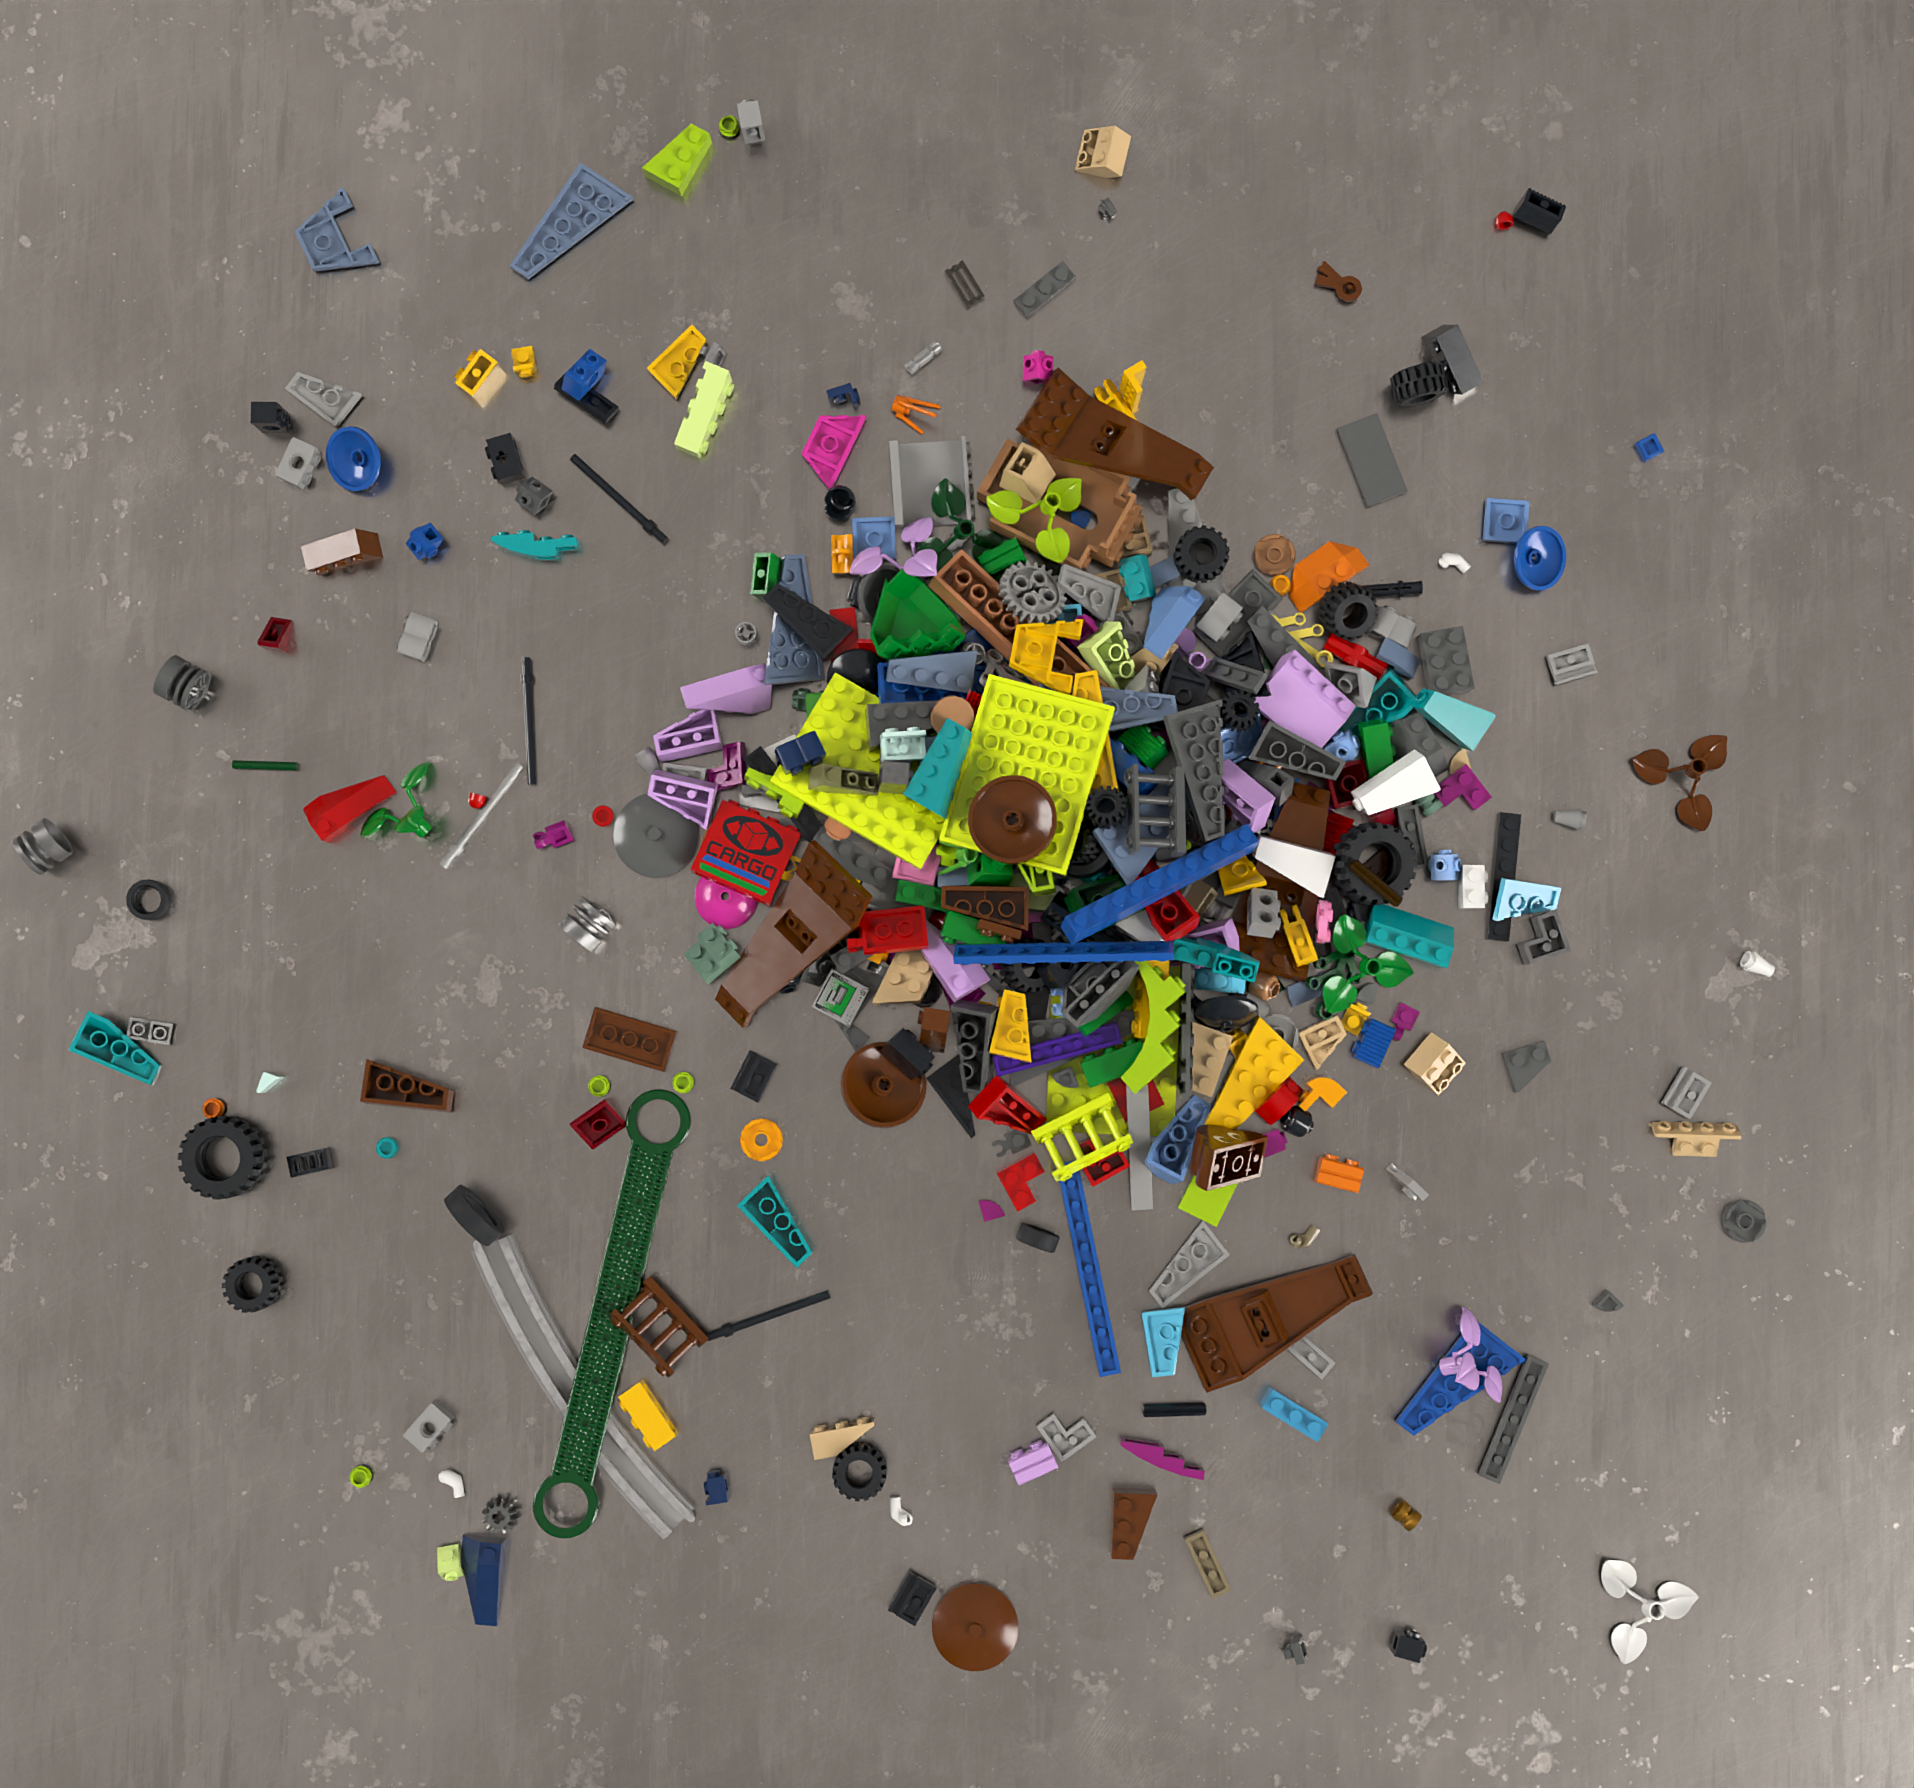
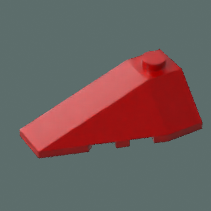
M382 775L321 795L305 806L303 811L319 838L329 843L396 794L397 791L386 776Z

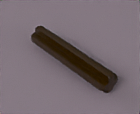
M1354 860L1349 865V869L1392 906L1398 907L1401 904L1403 897L1359 860Z

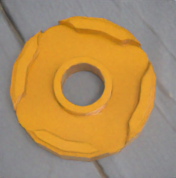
M763 1118L752 1120L745 1125L740 1136L743 1152L749 1158L757 1161L772 1159L778 1154L783 1143L782 1132L778 1125L769 1119ZM758 1134H765L767 1136L766 1145L759 1146L756 1143L755 1139Z

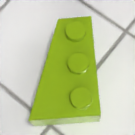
M691 123L642 167L645 177L682 196L712 144L710 133Z
M1021 863L1017 864L1035 897L1057 893L1053 872Z

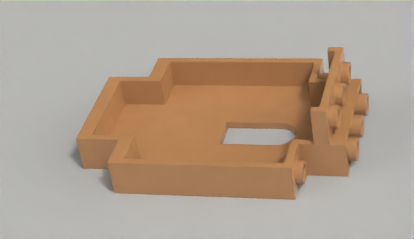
M1009 439L1005 441L977 490V499L987 504V496L1006 490L999 485L1003 471L1020 446L1019 444ZM1045 456L1056 473L1052 482L1064 478H1080L1082 480L1081 502L1079 506L1095 514L1098 520L1097 525L1093 529L1085 530L1057 515L1054 516L1051 526L1052 530L1054 528H1062L1067 533L1070 541L1068 556L1062 563L1058 564H1067L1082 570L1083 568L1087 569L1093 558L1112 568L1115 562H1120L1124 551H1122L1124 545L1130 544L1134 533H1132L1134 527H1139L1144 518L1141 515L1143 507L1136 503L1137 495L1130 492V478L1123 474ZM1020 497L1022 500L1021 509H1025L1034 504ZM1040 506L1024 514L1019 513V520L1015 524H1003L992 515L989 521L990 529L1009 539L1016 537L1019 544L1039 553L1035 540L1039 532L1043 530L1048 531L1047 525L1049 521V515L1043 514Z

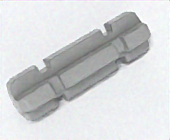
M934 341L929 345V348L926 347L917 354L913 361L910 360L905 364V368L910 374L915 373L918 367L921 368L934 358L933 355H938L942 351V347L937 341Z

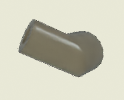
M1311 1224L1306 1234L1292 1235L1290 1243L1294 1248L1310 1247L1321 1230Z

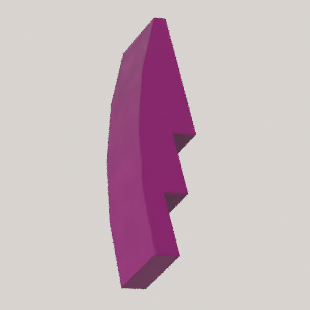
M1120 1438V1445L1137 1457L1161 1469L1182 1476L1204 1480L1205 1471L1203 1467L1184 1465V1457L1164 1453L1163 1444Z

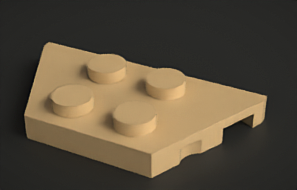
M920 950L902 951L895 954L872 1001L873 1005L880 1006V1004L886 1003L897 1005L905 1002L910 1004L921 1003L934 976V972Z

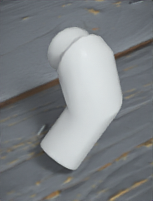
M1445 553L1439 559L1441 567L1447 568L1449 565H1455L1463 574L1471 567L1458 553Z
M452 1470L440 1472L439 1481L453 1488L454 1498L465 1496L462 1477Z

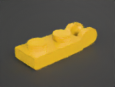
M1109 378L1103 381V386L1107 393L1100 386L1094 388V393L1099 401L1137 420L1119 391L1117 392L1116 385Z
M1297 905L1292 906V913L1296 919L1292 923H1289L1286 911L1281 909L1279 913L1283 922V929L1297 967L1317 961V954Z

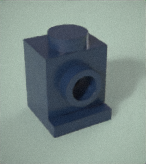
M720 1470L707 1472L704 1491L705 1495H709V1497L706 1499V1506L728 1502L730 1497L726 1472L720 1473Z

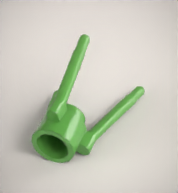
M939 841L941 844L957 849L955 855L959 863L939 871L938 875L946 874L960 867H966L967 863L976 860L979 852Z

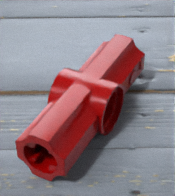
M1333 633L1323 647L1324 650L1341 659L1344 665L1365 669L1377 677L1376 681L1380 679L1388 665L1369 654V651L1363 646L1343 640Z

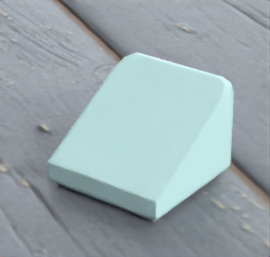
M270 1071L263 1072L256 1089L257 1093H266L282 1080L284 1076Z

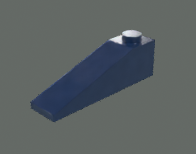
M463 1534L461 1562L476 1625L498 1626L506 1538Z

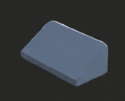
M1322 971V972H1320V973H1317V974L1313 975V977H1317V976H1319V975L1325 973L1326 971ZM1312 980L1311 986L1315 984L1314 980ZM1300 981L1286 986L1285 991L1292 1007L1321 996L1325 983L1321 984L1316 990L1307 988L1305 983Z

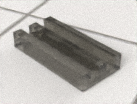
M963 260L959 264L953 265L951 269L945 270L946 276L966 308L985 297ZM959 269H962L976 291L977 297H975ZM955 272L971 298L970 301L967 300L952 273Z

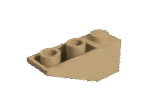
M861 1417L856 1419L857 1422L849 1424L848 1421L836 1422L833 1427H827V1425L815 1426L814 1430L810 1432L814 1460L837 1456L872 1428L875 1424V1419L869 1420V1417Z

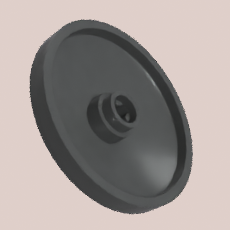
M643 794L631 800L619 813L613 831L614 845L620 859L634 872L651 878L667 877L681 871L694 857L699 844L698 823L683 817L676 810L668 808L647 794Z

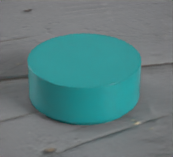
M384 1137L377 1142L376 1152L381 1158H392L399 1151V1144L392 1137Z

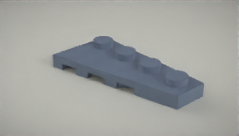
M977 650L889 659L886 681L968 693L969 690L972 691Z

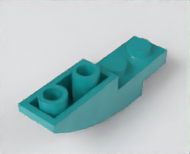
M520 530L518 534L509 535V532L496 533L497 536H491V541L498 547L515 555L532 559L560 560L559 551L580 549V541L571 534L561 535L559 539L544 536L537 540V536L533 532L531 533L530 530Z
M1184 937L1174 940V959L1212 968L1214 973L1255 982L1260 961L1228 946L1198 937L1197 941Z

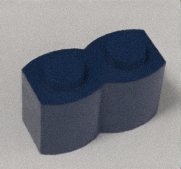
M815 731L776 747L774 751L785 775L791 773L792 776L804 771L803 767L811 765L814 767L823 763V759L826 756V752Z

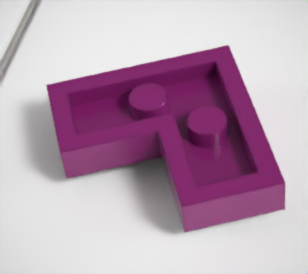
M739 741L723 745L724 766L706 770L707 781L717 783V791L746 785L747 781L744 780L746 774L744 742Z
M1466 763L1438 784L1441 790L1434 793L1443 803L1444 807L1462 794L1473 810L1478 809L1492 798Z

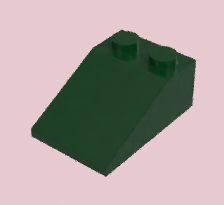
M1117 873L1072 888L1064 898V901L1070 913H1073L1127 884L1121 875ZM1145 907L1142 908L1141 910H1139V911H1137V912H1135V913H1133V914H1131V915H1129V916H1127V917H1125V918H1123V919H1121V920H1119V921H1117V922H1115V923L1109 925L1108 927L1113 926V925H1115V924H1117V923H1119V922H1121V921H1123V920H1125V919H1127V918H1129V917H1131V916H1133V915H1135V914H1137V913H1139V912L1145 910Z

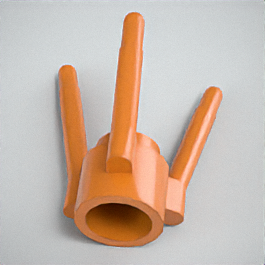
M897 395L891 408L892 411L896 412L895 417L902 419L914 430L923 434V430L904 416V414L909 415L912 409L935 418L937 417L936 413L913 404L940 409L941 406L908 396L902 397Z

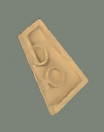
M1192 1022L1194 1047H1192L1193 1086L1191 1090L1212 1097L1233 1036Z

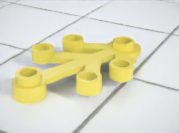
M1301 612L1296 613L1294 616L1280 619L1271 614L1282 627L1292 624L1302 626L1306 621V616ZM1296 616H1301L1303 622H1296ZM1315 624L1310 628L1288 632L1321 666L1320 668H1325V664L1320 662L1321 656L1326 657L1327 662H1333V656L1329 651L1323 650L1319 652L1300 639L1310 636L1320 637L1324 632L1322 625ZM1318 627L1321 631L1320 634H1315L1313 629Z

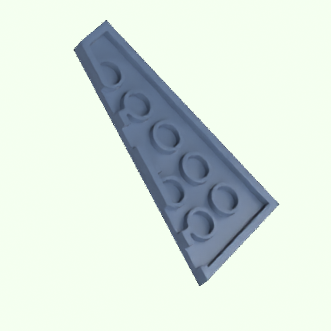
M580 162L509 265L510 268L529 280L630 203L633 197Z
M805 554L784 555L781 560L778 584L813 604ZM774 612L764 685L825 679L822 658Z
M1039 682V687L1055 691ZM1072 684L1070 695H1072L1074 684ZM1100 686L1103 704L1115 707L1109 732L1164 721V716L1178 712L1175 695L1145 693Z
M1164 784L1148 795L1168 796L1169 786ZM1185 790V811H1186V810L1188 809V807L1190 806V802H1189V799H1188V796H1187V793H1186V790ZM1139 803V816L1168 818L1169 807L1167 805ZM1128 808L1126 818L1123 817L1121 824L1117 822V827L1114 828L1112 824L1110 829H1106V825H1103V829L1098 827L1092 831V834L1127 885L1135 881L1159 848L1140 846L1138 852L1129 855V849L1126 847ZM1139 825L1140 838L1166 839L1170 833V829L1167 826Z

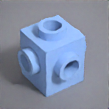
M1351 730L1339 731L1328 740L1325 750L1346 762H1350L1357 757L1361 744L1359 738L1353 735Z
M1438 850V854H1432L1428 862L1431 880H1458L1459 871L1461 870L1459 854H1451V850Z

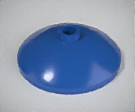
M354 426L340 428L332 434L326 447L328 470L340 486L347 490L360 491L369 488L376 481L381 467L380 453L374 439L365 430Z
M1536 526L1527 530L1519 539L1514 554V566L1519 580L1527 588L1532 590L1551 588L1558 582L1564 572L1566 548L1563 539L1557 531L1548 526Z

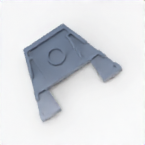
M343 187L337 191V194L331 200L328 199L316 214L313 213L294 231L314 272L380 263L370 243L350 252L334 215L353 207Z

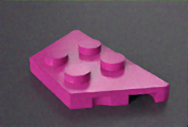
M865 415L819 416L801 454L828 489L834 487L867 419Z

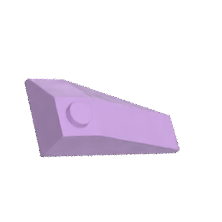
M765 663L739 669L680 688L686 708L722 710L730 713L743 712V714H754L771 709L772 685H764Z

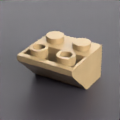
M1117 126L1084 130L1075 170L1103 178L1121 177L1131 136Z
M1022 442L1005 467L999 486L1013 491L1020 497L1035 504L1038 500H1041L1048 486L1055 478L1056 473L1043 453Z
M1431 1032L1404 1065L1415 1077L1439 1096L1466 1063L1447 1042Z

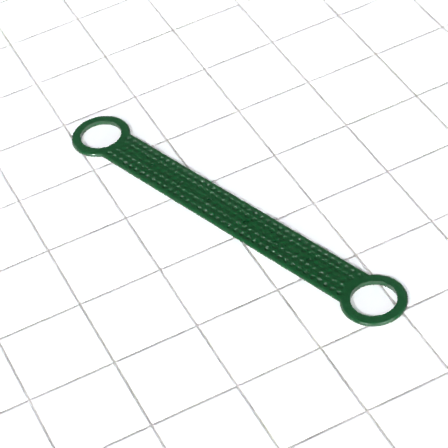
M655 1089L639 1095L630 1105L626 1115V1128L631 1139V1145L551 1475L539 1485L533 1498L535 1520L542 1530L557 1538H573L584 1533L593 1524L598 1513L599 1502L593 1483L629 1337L622 1328L618 1329L612 1324L609 1314L614 1309L621 1313L639 1295L673 1150L683 1143L690 1129V1113L686 1104L678 1095L667 1090ZM656 1099L670 1102L675 1106L680 1115V1127L677 1134L670 1141L662 1144H655L645 1140L639 1134L636 1126L637 1114L641 1107L647 1102ZM634 1312L626 1319L630 1325L632 1324ZM560 1483L577 1485L584 1491L588 1500L586 1516L580 1523L572 1527H558L552 1524L544 1513L543 1502L546 1493L553 1486Z

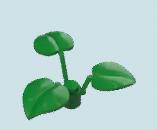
M430 762L415 766L402 779L401 787L405 788L414 807L401 819L386 814L388 809L385 807L377 809L364 822L360 833L361 837L376 832L385 819L397 822L394 828L397 833L414 832L421 838L430 831L432 825L423 818L424 808L421 805H417L411 793V787L416 786L420 782L429 764H431Z
M1345 914L1338 918L1333 927L1332 941L1334 947L1340 953L1346 954L1352 950L1362 959L1359 963L1361 973L1349 978L1347 981L1341 976H1333L1325 982L1322 996L1326 1011L1329 1013L1341 1012L1354 1003L1357 997V989L1350 984L1354 980L1361 977L1364 978L1365 975L1375 976L1381 986L1392 988L1414 974L1410 965L1396 953L1383 952L1379 954L1377 959L1367 958L1366 955L1360 953L1356 948L1364 945L1367 937L1366 929L1358 920Z

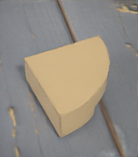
M1466 749L1458 751L1451 759L1449 775L1465 763L1471 769Z

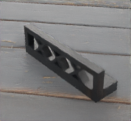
M1059 890L1040 918L1065 935L1060 926L1065 916L1071 913L1064 901L1067 895ZM1051 909L1059 914L1060 919L1055 920L1048 915ZM1112 926L1090 935L1096 942H1129L1131 940ZM1084 938V939H1082V940H1080V941H1078V942H1076V943H1079V942H1087V941H1086V938Z

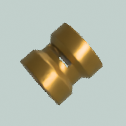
M1403 1500L1395 1507L1391 1517L1396 1521H1400L1407 1531H1411L1419 1523L1422 1515L1417 1510H1412L1410 1504Z

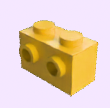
M473 349L466 359L469 362L465 369L460 367L454 375V378L457 379L455 384L471 396H474L498 363L481 349H478L477 352Z

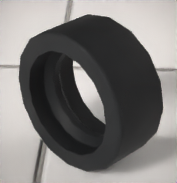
M150 879L140 880L134 883L128 890L126 905L129 911L137 918L157 920L169 911L171 894L168 888L161 882ZM144 888H154L160 894V905L153 912H144L137 905L138 894Z
M1021 1223L1016 1239L1034 1248L1054 1253L1060 1237L1037 1226Z

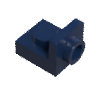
M851 383L826 390L830 403H843L847 400L846 398L850 397L853 408L858 407L857 401L860 400L857 388L852 389Z

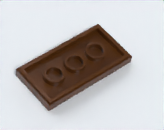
M594 1007L582 1048L665 1072L677 1031Z

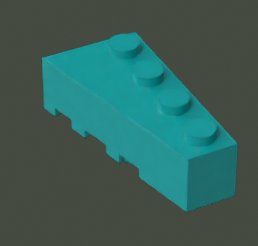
M947 718L903 794L947 819L950 801L953 800L954 796L953 791L957 780H959L963 760H965L973 733Z
M767 1176L737 1207L798 1268L812 1254V1251L770 1177Z

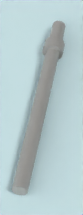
M518 762L456 843L453 842L448 848L450 851L440 862L442 867L447 869L456 856L459 857L463 851V846L524 767Z

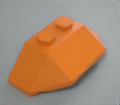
M1329 541L1294 566L1288 597L1296 609L1303 613L1323 599L1326 591L1330 592L1333 585L1337 587L1338 583L1347 582L1367 568L1369 563L1358 548Z

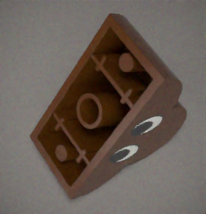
M1218 1125L1198 1126L1189 1171L1196 1176V1185L1205 1191L1260 1177L1268 1136L1252 1131H1234Z

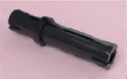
M1399 580L1397 583L1361 585L1373 597H1403L1404 595L1423 593L1422 581L1403 582Z

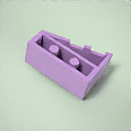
M716 710L693 712L688 718L679 723H674L653 736L657 757L661 763L723 749Z

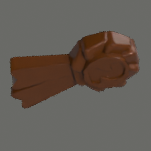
M1323 261L1322 266L1317 268L1323 275L1317 274L1315 286L1335 289L1338 298L1347 303L1358 299L1362 292L1359 279L1353 276L1341 277L1326 261Z

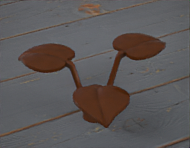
M1709 735L1698 739L1693 743L1690 751L1694 759L1687 765L1684 764L1668 769V756L1658 749H1649L1633 757V766L1636 773L1641 779L1650 784L1663 783L1666 780V772L1671 773L1685 770L1686 775L1695 781L1689 794L1690 798H1684L1679 802L1677 808L1678 816L1683 823L1699 831H1705L1708 828L1712 818L1711 802L1703 794L1694 797V792L1698 782L1701 780L1700 776L1707 770H1717L1725 763L1727 757V736Z

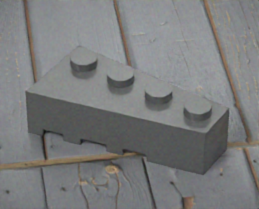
M937 701L867 704L865 716L868 753L881 748L880 735L885 732V729L898 728V731H907V728L920 727V730H926V735L934 733L935 730L931 725L930 715Z

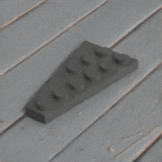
M1222 699L1163 717L1179 767H1184L1185 790L1202 842L1225 835L1224 809L1222 808V795H1224V786H1222L1223 741L1221 740L1223 718L1220 716Z
M1133 1010L1121 1011L1103 1025L1117 1022L1121 1038L1132 1034L1131 1024L1134 1020ZM1066 1017L1028 1021L1030 1045L1080 1032ZM1087 1053L1010 1073L1011 1086L1019 1085Z

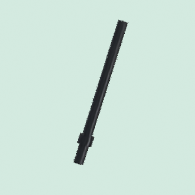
M576 454L572 455L570 461L643 526V530L649 535L652 534L662 544L668 540V537L657 528L658 525L654 521L648 520Z
M523 657L520 679L521 684H523L527 783L528 785H536L532 684L534 680L533 674H531L530 657Z
M829 1291L818 1293L733 1324L721 1325L722 1328L708 1332L706 1336L709 1338L708 1341L723 1336L725 1338L732 1336L734 1332L830 1299Z

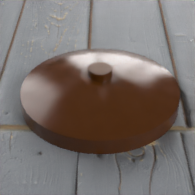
M1008 775L990 781L978 791L970 805L968 826L974 843L987 857L1004 864H1020L1038 857L1050 845L1057 828V812L1051 796L1039 783L1024 776Z
M876 1042L860 1048L847 1061L841 1076V1093L849 1111L861 1122L876 1128H892L907 1122L918 1112L926 1094V1078L924 1074L921 1078L916 1076L910 1080L879 1052L888 1042Z
M967 1582L957 1585L940 1599L935 1608L932 1619L934 1643L945 1660L957 1668L966 1671L991 1669L1003 1662L1015 1646L1018 1637L1016 1610L1008 1596L993 1585L984 1582Z

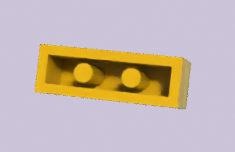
M643 1379L619 1395L620 1401L618 1403L624 1412L628 1411L632 1417L630 1419L632 1425L636 1430L640 1429L644 1435L642 1437L648 1448L652 1447L656 1451L677 1436L678 1431Z

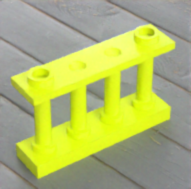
M1109 1093L1031 1131L1037 1144H1045L1057 1168L1056 1171L1052 1172L1056 1182L1068 1180L1072 1177L1073 1173L1117 1151L1123 1152L1134 1143L1130 1134L1122 1135L1111 1113V1108L1115 1105ZM1098 1114L1103 1115L1115 1138V1141L1105 1146L1091 1122L1092 1117ZM1078 1124L1084 1125L1096 1149L1084 1156L1072 1132L1073 1127ZM1060 1133L1065 1135L1077 1159L1066 1166L1053 1142L1054 1136Z

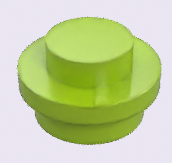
M727 115L719 121L718 126L722 135L733 137L739 132V121L734 116Z
M679 1072L673 1077V1088L679 1093H687L693 1088L694 1079L687 1072Z
M601 1075L592 1077L588 1083L589 1092L596 1097L606 1095L610 1089L608 1079Z
M363 1465L356 1466L350 1472V1482L358 1488L367 1486L372 1479L370 1469Z

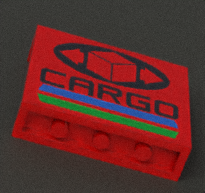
M729 799L727 802L722 800L690 870L695 875L770 907L773 895L796 844L801 840V833H798L799 829L791 825H787V827L780 825L779 821L773 817L768 816L766 819L759 816L760 813L752 808L745 810L736 801Z

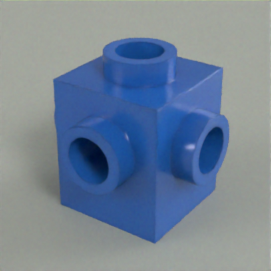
M428 523L413 529L409 534L410 538L405 544L417 559L420 560L424 557L431 558L438 552L437 548L444 538L432 523Z

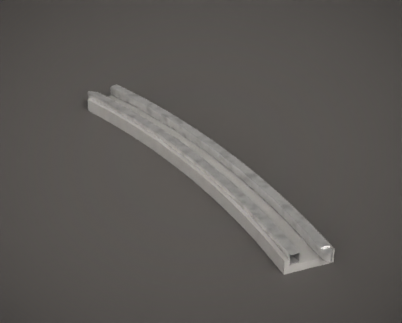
M514 1234L499 1239L490 1246H483V1244L475 1240L473 1243L474 1251L471 1253L490 1296L524 1360L564 1421L578 1358L546 1305L523 1258ZM611 1408L598 1467L627 1502L664 1540L683 1519L694 1522L695 1515L692 1510L695 1508V1505L652 1460Z

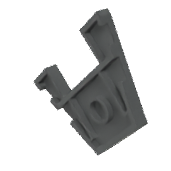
M853 967L842 974L869 988L854 1020L878 991L884 978L858 967ZM835 1020L856 1052L870 1038L852 1023L849 1027Z

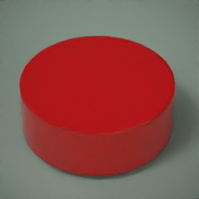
M598 806L592 813L594 823L600 827H607L614 821V812L608 806Z

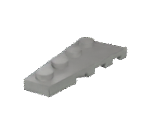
M1202 1220L1148 1291L1163 1309L1230 1254Z

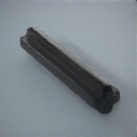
M1205 1403L1143 1405L1144 1417L1203 1416L1207 1413Z

